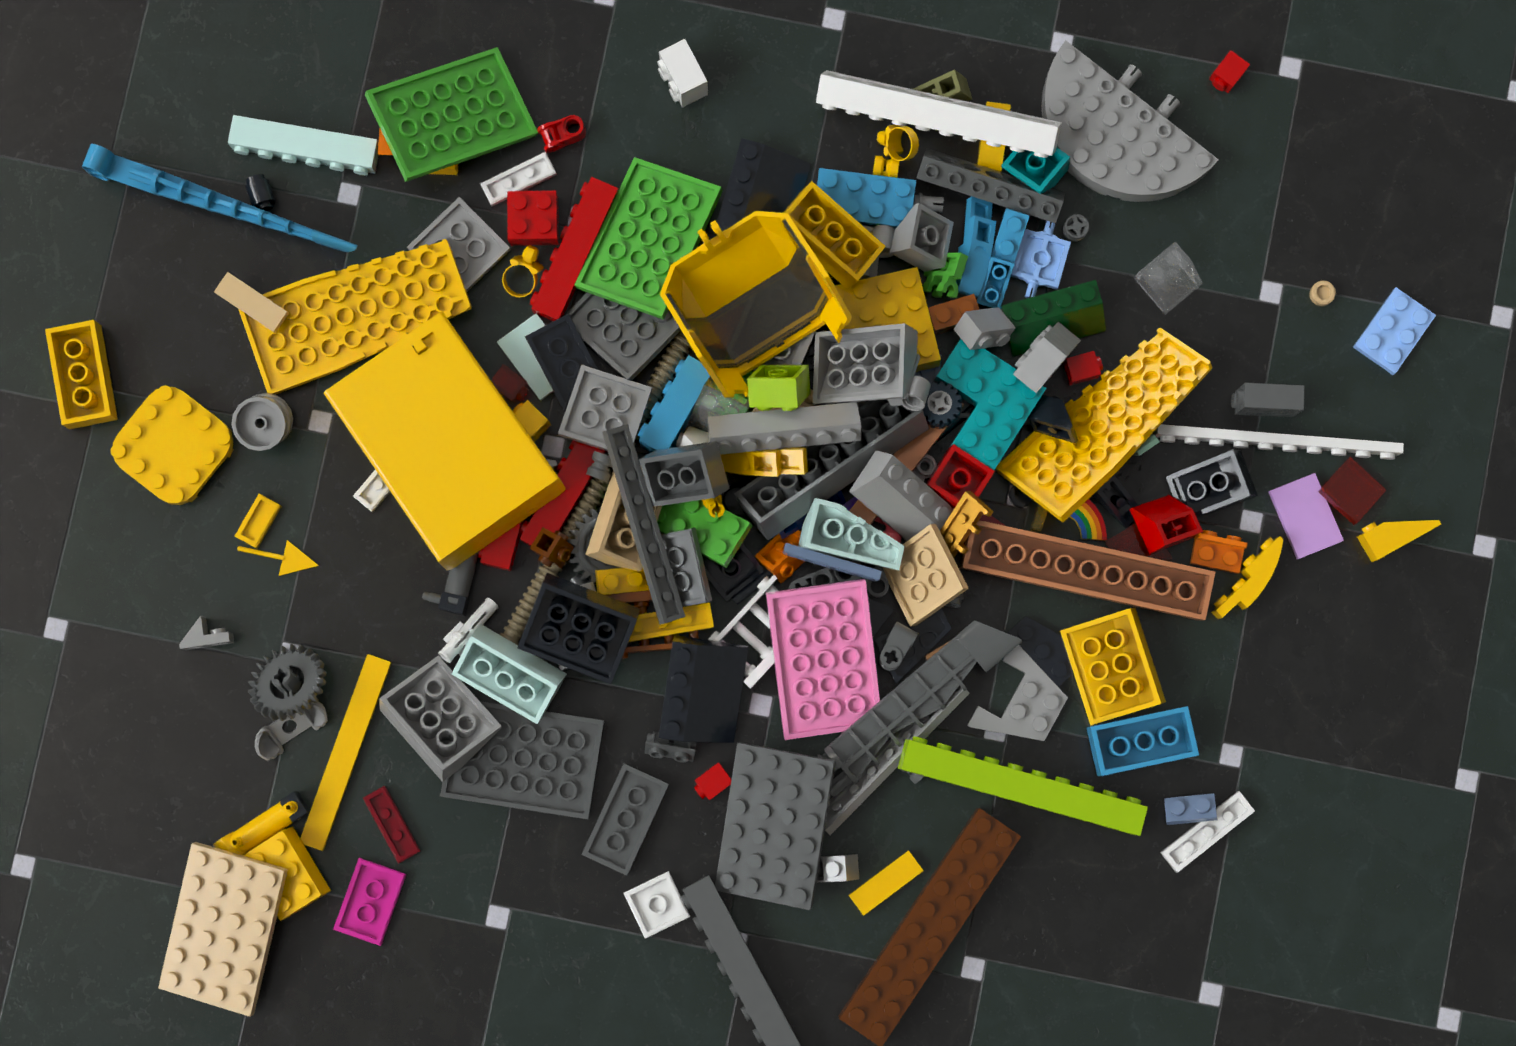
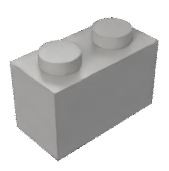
M997 307L965 311L954 330L970 350L1005 345L1010 340V335L1014 331L1015 326L1002 310Z

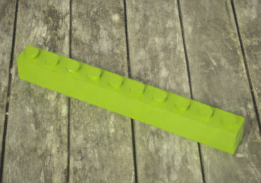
M913 736L912 740H905L897 769L1141 836L1148 807L1140 805L1141 800L1128 796L1126 800L1118 799V793L1103 790L1102 794L1093 791V786L1082 783L1079 784V787L1070 785L1071 780L1057 776L1055 780L1047 779V773L1032 770L1031 774L1022 771V766L1008 763V767L998 765L999 760L985 756L984 760L976 759V753L961 750L960 754L951 751V746L937 743L936 747L927 745L928 740Z

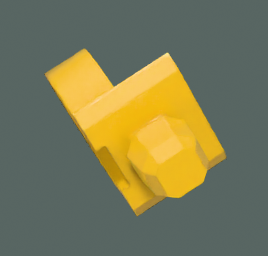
M888 125L886 130L880 131L877 134V141L881 145L886 146L884 147L885 157L891 156L896 161H905L912 159L918 152L919 140L917 134L908 126ZM903 131L909 135L911 140L910 153L906 158L898 155L903 152L901 146Z
M529 245L524 249L522 256L517 255L509 260L511 266L503 273L502 283L510 295L519 298L525 297L536 288L538 282L537 273L544 269L542 264L535 262L539 254L538 248ZM523 265L530 270L534 278V285L529 293H515L507 285L506 275L510 267Z

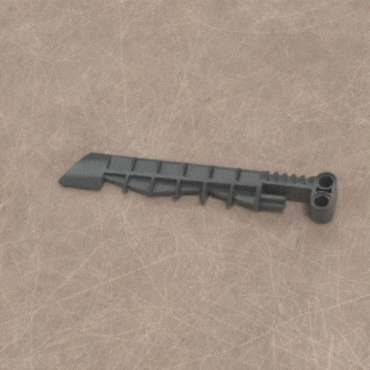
M975 620L825 747V753L822 756L819 753L817 754V757L836 760L835 771L840 767L843 770L833 778L831 795L835 797L852 782L858 783V778L872 760L878 766L880 763L875 758V755L889 737L900 747L902 744L893 733L914 722L922 728L923 725L919 720L940 708L943 710L945 708L944 705L958 686L965 691L967 688L962 681L976 663L985 672H988L1022 642V639Z

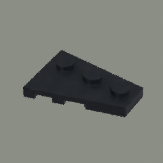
M1027 616L1008 632V634L1022 639V642L1019 644L1020 647L1058 687L1073 674L1061 635Z

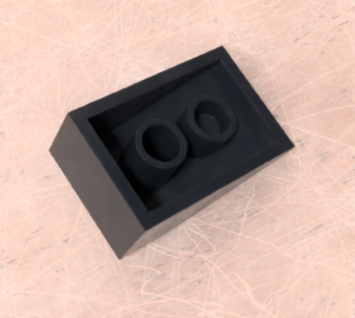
M1230 450L1166 476L1173 497L1192 508L1197 518L1258 496L1241 450Z
M743 543L727 568L702 555L707 578L726 602L765 571Z

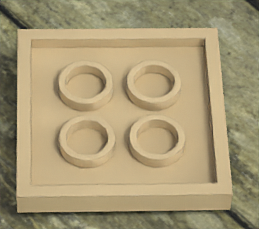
M936 524L928 525L903 544L905 547L899 570L883 567L888 583L910 626H917L969 589Z

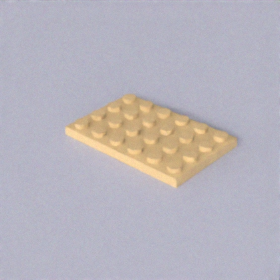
M198 842L192 843L158 988L249 1017L254 1015L288 869Z

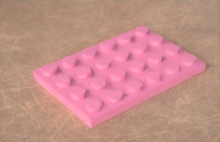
M859 579L766 593L784 739L790 740L844 732L880 701L866 580Z

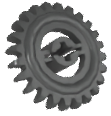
M590 509L591 518L586 514H582L581 517L584 523L575 521L574 524L578 527V530H569V533L575 536V538L567 540L574 547L571 554H574V557L568 562L578 564L573 569L574 572L583 570L580 579L590 576L589 582L595 583V570L620 567L605 565V563L599 560L595 561L594 558L585 555L599 515L596 510Z
M290 644L289 652L284 646H281V655L272 650L273 659L264 655L263 657L267 664H256L261 672H251L257 681H248L249 685L253 687V689L248 690V693L252 696L250 702L254 705L257 712H261L263 717H269L271 720L279 718L281 721H284L288 716L292 720L295 718L296 713L300 716L303 715L305 708L308 710L312 708L311 702L316 703L319 700L316 695L323 693L320 687L326 684L324 677L327 672L323 669L324 663L320 660V656L314 653L311 648L306 649L303 645H299L297 649L293 644ZM294 668L303 672L304 683L302 687L301 680L293 673ZM273 684L284 694V699L274 696Z

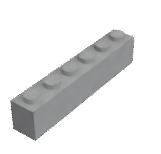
M857 402L800 407L793 411L779 409L708 416L709 442L717 441L720 455L861 441V420Z

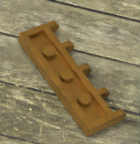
M965 491L940 530L953 558H955L958 551L963 554L967 553L969 549L964 545V542L971 532L975 534L981 532L982 529L977 525L981 516L985 514L990 517L993 513V510L971 491Z

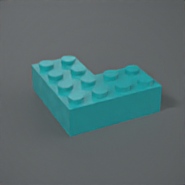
M960 339L934 379L938 384L940 381L946 385L948 383L951 384L954 389L958 390V394L963 400L975 407L950 447L953 444L989 468L995 470L1046 388L1042 386L1035 393L1013 375L1017 369L986 349L970 350L963 340Z

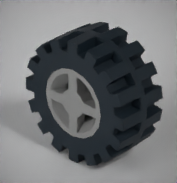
M941 381L939 384L933 382L925 406L922 409L927 424L931 425V428L939 427V429H943L944 426L949 427L953 422L955 423L961 413V396L958 394V390L954 389L951 384L948 383L946 385Z

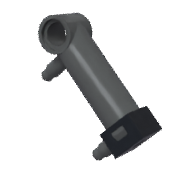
M478 552L449 571L445 591H442V595L424 592L423 600L439 604L438 609L441 611L466 616L470 600L468 596L478 560Z

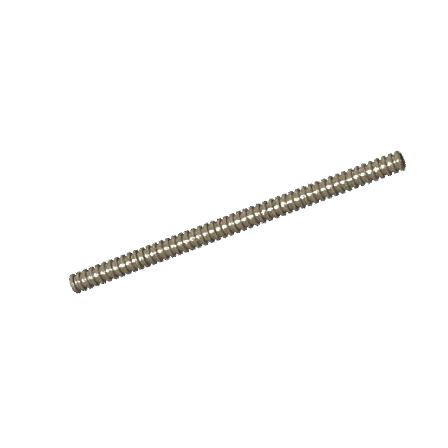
M687 324L686 326L689 330H694L696 335H699V329L703 328L704 324ZM682 330L674 337L673 341L669 342L670 347H666V354L661 356L663 358L662 361H658L659 366L654 368L655 373L651 374V380L646 382L647 386L652 387V391L638 433L643 424L651 419L650 413L658 400H662L661 395L668 381H673V374H676L675 369L681 359L685 360L684 355L689 353L688 348H692ZM610 467L611 476L613 473V467ZM595 477L593 480H589L590 485L585 487L586 492L581 494L582 499H578L577 502L579 504L574 506L573 509L575 511L570 513L571 518L565 521L567 523L566 526H562V533L568 539L575 538V536L569 533V530H578L574 522L580 521L584 523L581 517L582 514H586L591 518L590 509L597 511L596 507L601 505L600 500L604 499V493L607 491L609 482ZM544 564L539 566L538 569L540 571L535 573L536 578L531 580L532 585L527 587L528 592H524V599H520L519 602L521 604L515 607L517 611L511 614L513 618L511 620L508 619V626H504V633H500L502 637L519 645V640L523 635L546 573L559 577L557 574L563 571L554 564H552L551 568Z

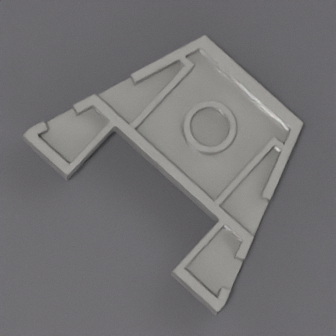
M1018 645L1002 661L1023 672L1024 676L1002 717L999 718L977 706L967 726L1045 741L1068 697Z

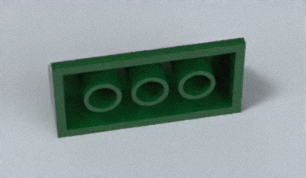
M1096 280L1005 304L1000 308L1015 326L1008 341L1012 357L1025 354L1033 341L1048 325L1054 327L1058 322L1079 339L1106 332L1103 302Z

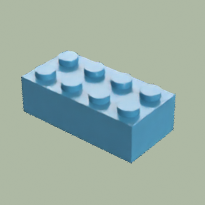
M819 168L817 186L861 225L870 227L888 225L896 229L913 208L916 180Z
M689 355L686 360L681 359L675 369L676 377L674 381H668L662 392L664 394L662 402L659 403L657 401L650 413L652 415L649 424L644 423L638 433L641 448L650 453L656 450L675 448L680 433L684 432L697 410L700 399L711 379L702 363Z
M1188 706L1087 727L1097 776L1199 755Z

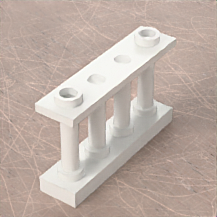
M775 575L771 578L766 576L757 586L760 590L721 633L715 631L708 639L725 642L723 638L733 628L761 654L760 658L763 661L757 667L753 664L750 665L746 661L744 672L746 679L743 683L750 689L774 664L773 648L771 646L767 647L740 620L750 610L770 629L768 613L756 602L765 592L779 591L773 585L777 580Z

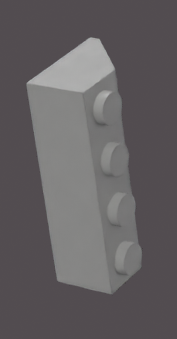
M880 451L874 452L849 491L906 541L930 524H936L940 531L954 510L894 455Z

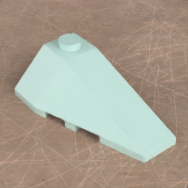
M818 498L814 499L804 520L798 544L799 547L822 554L894 570L900 569L905 547L881 530H877L861 517H857L848 511L844 506Z

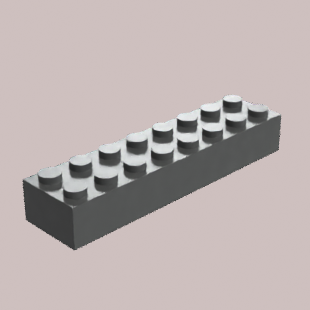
M887 399L868 401L858 408L861 420V441L801 447L806 448L808 472L806 474H780L778 477H757L734 493L742 511L767 540L771 539L807 514L815 498L827 500L855 481L875 451L894 454L927 431L929 426L923 410L911 411L903 405L891 406Z

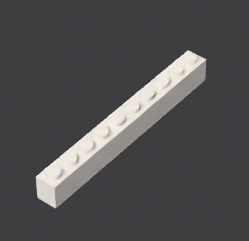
M827 70L820 76L816 103L823 104L822 107L825 109L836 110L841 108L851 115L868 114L869 118L873 120H883V118L892 120V123L896 125L906 126L908 123L916 125L915 128L922 131L935 129L939 130L941 135L953 136V134L963 136L964 140L976 142L977 139L984 140L987 145L993 147H1000L1002 144L1010 146L1012 151H1033L1035 156L1047 158L1048 155L1052 156L1055 153L1062 122Z

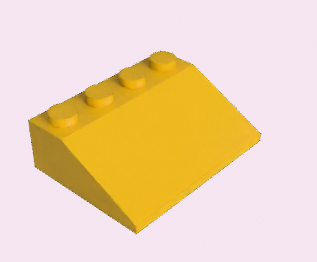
M1129 608L1060 630L1090 725L1166 702L1136 608Z

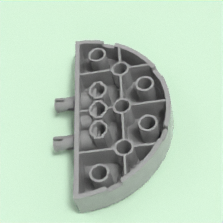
M1065 40L1048 71L1042 92L1041 108L1042 118L1062 122L1057 148L1070 156L1068 172L1074 178L1099 194L1120 198L1123 201L1145 202L1160 200L1178 194L1196 184L1214 167L1219 159L1168 120L1169 116L1180 105L1177 98L1169 106L1174 96L1168 94L1158 109H1153L1129 90L1142 75V72L1137 69L1131 76L1136 66L1129 65L1121 78L1116 80Z

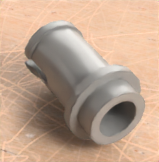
M919 193V195H914L913 206L920 203L935 212L942 213L943 206L933 205V203H944V197L923 196L922 193Z

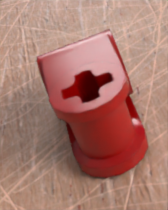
M569 115L557 121L545 123L537 128L545 143L544 150L546 153L554 152L567 145L579 142L586 134L583 121L576 115ZM572 124L580 126L576 133H569L568 128Z

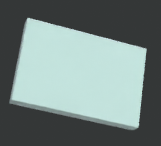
M536 313L498 340L497 343L539 400L542 401L553 393V390L524 337L545 326Z

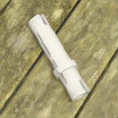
M486 598L459 631H454L451 640L438 652L445 661L451 663L460 650L466 646L475 630L481 624L484 625L499 608L498 605L490 598Z

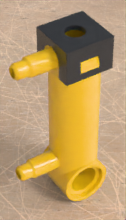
M293 791L270 809L215 842L213 846L243 856L287 826L308 815L310 810L299 792Z

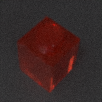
M504 364L491 380L499 393L513 404L517 400L521 402L529 392L527 389L529 386L528 382Z

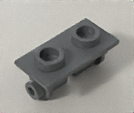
M653 731V733L647 734L645 754H649L654 758H673L675 761L682 763L693 762L697 742L674 740V743H670L669 739L659 738V732Z

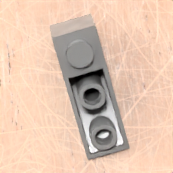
M858 854L821 856L817 883L859 879Z

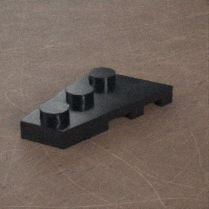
M942 608L917 626H910L909 623L904 624L919 634L909 652L903 658L900 666L890 671L896 684L952 629ZM891 631L874 639L880 653ZM891 653L889 656L884 655L887 658L886 663L897 662L894 659V653Z

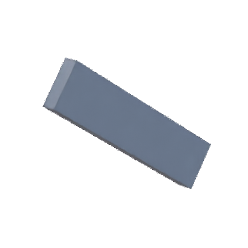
M786 543L783 549V555L877 582L881 577L882 571L796 545Z

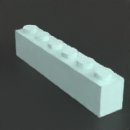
M233 115L228 139L229 146L237 154L248 155L249 152L257 153L259 157L265 159H272L275 156L282 158V161L288 163H296V160L304 161L306 165L312 167H320V164L328 165L330 169L335 171H344L345 168L351 169L359 175H368V172L375 173L379 156V142L377 139Z

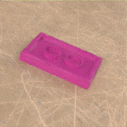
M359 858L333 930L382 946L407 874Z

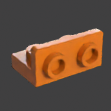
M800 530L784 539L777 534L755 555L757 561L773 573L780 583H783L805 562L783 555L786 543L798 546L801 535Z
M1203 530L1202 533L1195 536L1190 559L1191 565L1235 574L1240 573L1244 549L1247 548V543L1241 542V537L1227 535V538L1217 537L1218 533Z

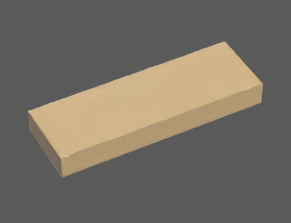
M229 272L226 273L214 293L274 333L277 332L289 312Z

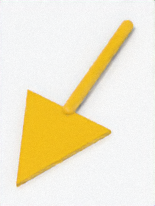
M288 540L284 555L242 546L237 547L238 551L282 560L279 576L319 566Z

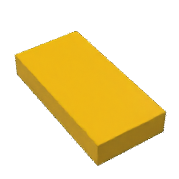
M258 494L235 537L258 549L282 506Z

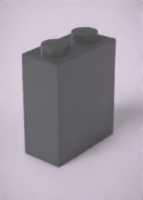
M1244 383L1232 394L1231 407L1235 408V415L1294 417L1304 410V385Z

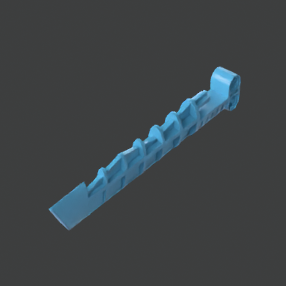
M90 144L82 165L86 172L101 180L109 181L111 179L154 195L224 214L238 220L260 225L264 228H271L291 236H298L342 252H352L358 246L162 170L119 157L110 150L96 144Z

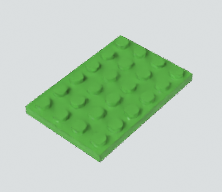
M498 47L365 92V97L405 182L530 139L538 134Z
M634 157L577 278L575 287L664 320L669 309L660 296V292L670 266L698 247L701 237L697 231L700 229L705 231L723 192L722 187Z

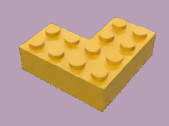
M918 267L858 280L849 289L845 288L842 284L835 286L852 316L849 325H844L843 329L905 323L918 331L917 354H919L920 360L916 372L939 367L941 358Z

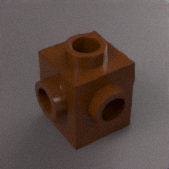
M542 527L530 549L540 556L538 561L551 568L552 564L562 569L565 562L570 558L574 547L567 542L568 537L557 530L553 533Z

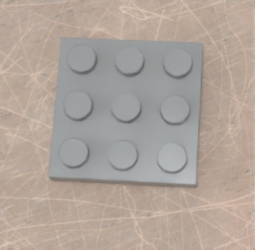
M460 197L407 246V249L410 251L419 248V246L431 245L446 239L450 244L466 292L511 250Z
M581 365L558 436L608 451L602 432L628 424L634 443L652 387Z

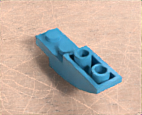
M971 196L967 199L964 242L958 247V253L967 255L968 259L962 278L956 279V283L959 289L958 293L964 295L975 294L977 298L982 289L991 258L996 221L991 220L993 203Z
M1009 208L1005 209L992 248L985 280L977 298L978 304L991 308L1001 307L1028 223L1029 214Z

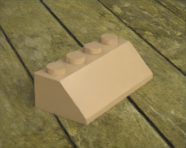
M613 470L585 555L605 564L641 571V560ZM662 506L653 507L656 520H658Z

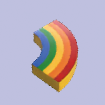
M1088 499L1070 518L1076 522L1080 529L1081 539L1106 541L1107 533L1103 517L1097 507Z

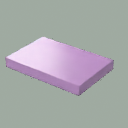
M1315 473L1268 492L1296 559L1344 541Z

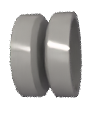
M270 393L257 394L246 399L237 406L232 417V428L235 437L248 449L257 451L271 449L285 440L291 432L293 425L292 411L286 401Z

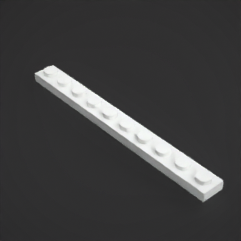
M1162 424L1154 431V435L1160 438L1161 442L1173 443L1175 439L1185 440V444L1192 445L1199 444L1200 441L1209 442L1210 446H1224V443H1232L1235 448H1248V445H1258L1260 450H1273V447H1282V451L1297 452V449H1307V453L1321 454L1322 451H1331V455L1345 456L1346 452L1356 453V457L1369 458L1371 454L1380 455V459L1393 460L1395 456L1402 454L1404 443Z

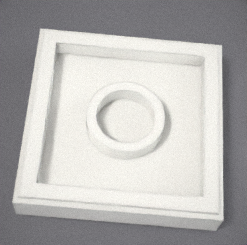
M669 871L624 892L644 938L690 917Z

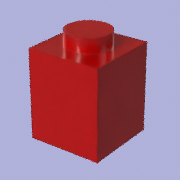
M1230 50L1209 79L1216 89L1229 93L1250 64Z
M1095 351L1066 358L1063 362L1070 386L1096 379L1103 370L1101 358L1099 356L1096 357Z
M718 762L695 779L698 785L694 789L702 799L707 797L710 801L731 785V778Z

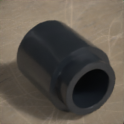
M256 174L247 178L245 188L251 205L265 211L271 210L276 200L269 180L265 178L264 174Z

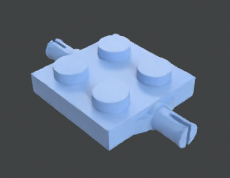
M1046 220L1044 231L1039 232L1025 229L1011 277L1028 283L1025 298H1029L1030 293L1031 297H1035L1038 286L1058 289L1071 242L1059 239L1053 234L1056 223L1051 222L1050 226V221Z

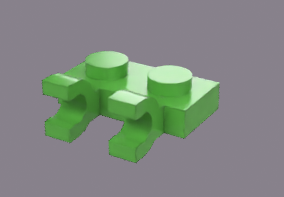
M948 253L945 267L924 272L927 280L922 286L923 291L931 292L933 287L932 296L941 298L948 288L947 296L957 298L959 289L956 279L962 278L968 256L963 253Z

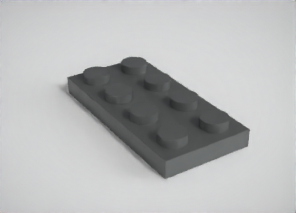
M623 764L582 855L624 875H628L669 784Z

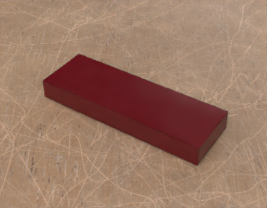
M386 786L363 797L398 864L421 852Z

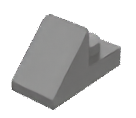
M200 616L179 645L182 650H191L234 643L233 633L226 632L225 628L210 630L211 634L208 635L206 617Z

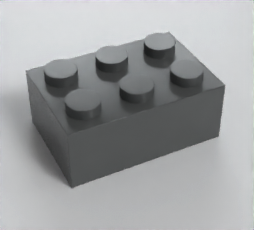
M717 441L656 450L639 459L652 507L711 499L730 489Z

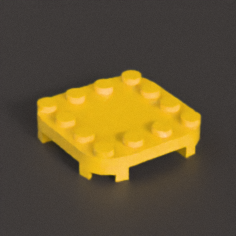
M164 385L146 398L117 434L111 447V455L123 471L159 499L171 505H182L193 502L198 497L199 491L227 457L230 458L234 450L233 436L231 430L224 422L185 392L176 387Z

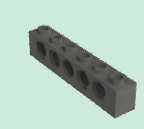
M926 148L917 175V179L1053 223L1057 221L1065 196L1064 192L1052 188L1039 194L1015 176Z

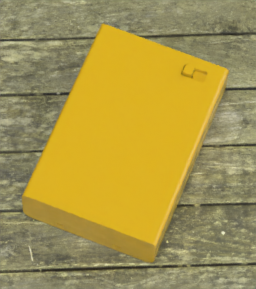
M443 312L436 314L324 392L325 397L437 561L446 570L457 567L558 497L566 489Z

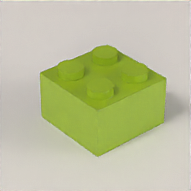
M760 365L747 378L749 407H758L760 411H767L773 408L793 411L810 395L809 365Z

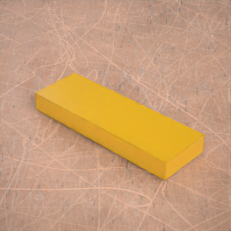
M908 850L850 893L849 897L864 916L923 872V869Z

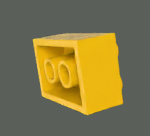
M294 827L280 831L243 855L288 869L277 914L280 921L291 917L331 891Z

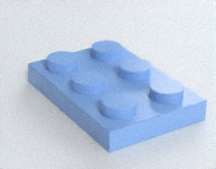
M1396 287L1353 348L1394 375L1436 315Z

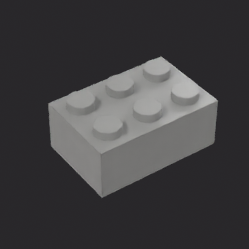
M1059 322L1054 327L1048 325L1033 341L1025 354L1015 363L1018 369L1013 375L1037 393L1081 340Z

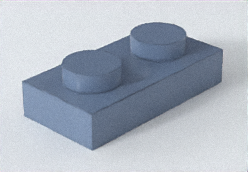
M1214 793L1164 798L1167 825L1217 820Z

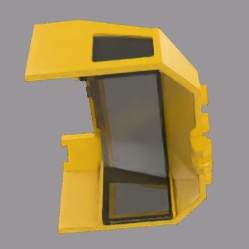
M755 211L724 231L720 229L714 220L710 224L717 236L709 240L705 231L702 229L697 231L704 243L671 264L660 292V296L698 359L725 398L734 397L735 394H744L745 397H749L748 386L742 376L825 324L839 343L843 336L841 331L844 325H849L852 319L848 308L828 273L788 213Z

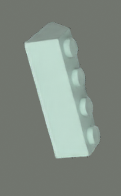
M481 624L470 636L452 675L538 724L567 674L539 657L517 649L518 645Z

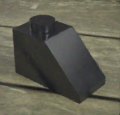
M1042 394L1028 416L1033 430L1077 444L1078 437L1064 401L1057 396L1050 397Z

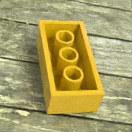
M813 181L798 194L783 212L788 213L824 269L847 289L862 277L886 247Z
M89 320L45 329L61 424L68 429H74L118 420L102 326L95 320Z

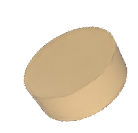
M1319 281L1310 289V299L1318 306L1328 305L1334 300L1336 295L1334 286L1328 281Z

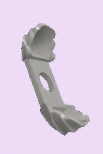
M311 702L312 708L310 710L305 708L304 714L301 716L296 713L295 718L292 720L296 722L297 726L292 732H286L282 729L283 723L291 720L288 716L284 721L277 719L270 725L262 727L255 739V750L258 755L267 761L274 759L277 755L284 752L282 745L309 727H312L314 730L323 727L328 721L323 704Z

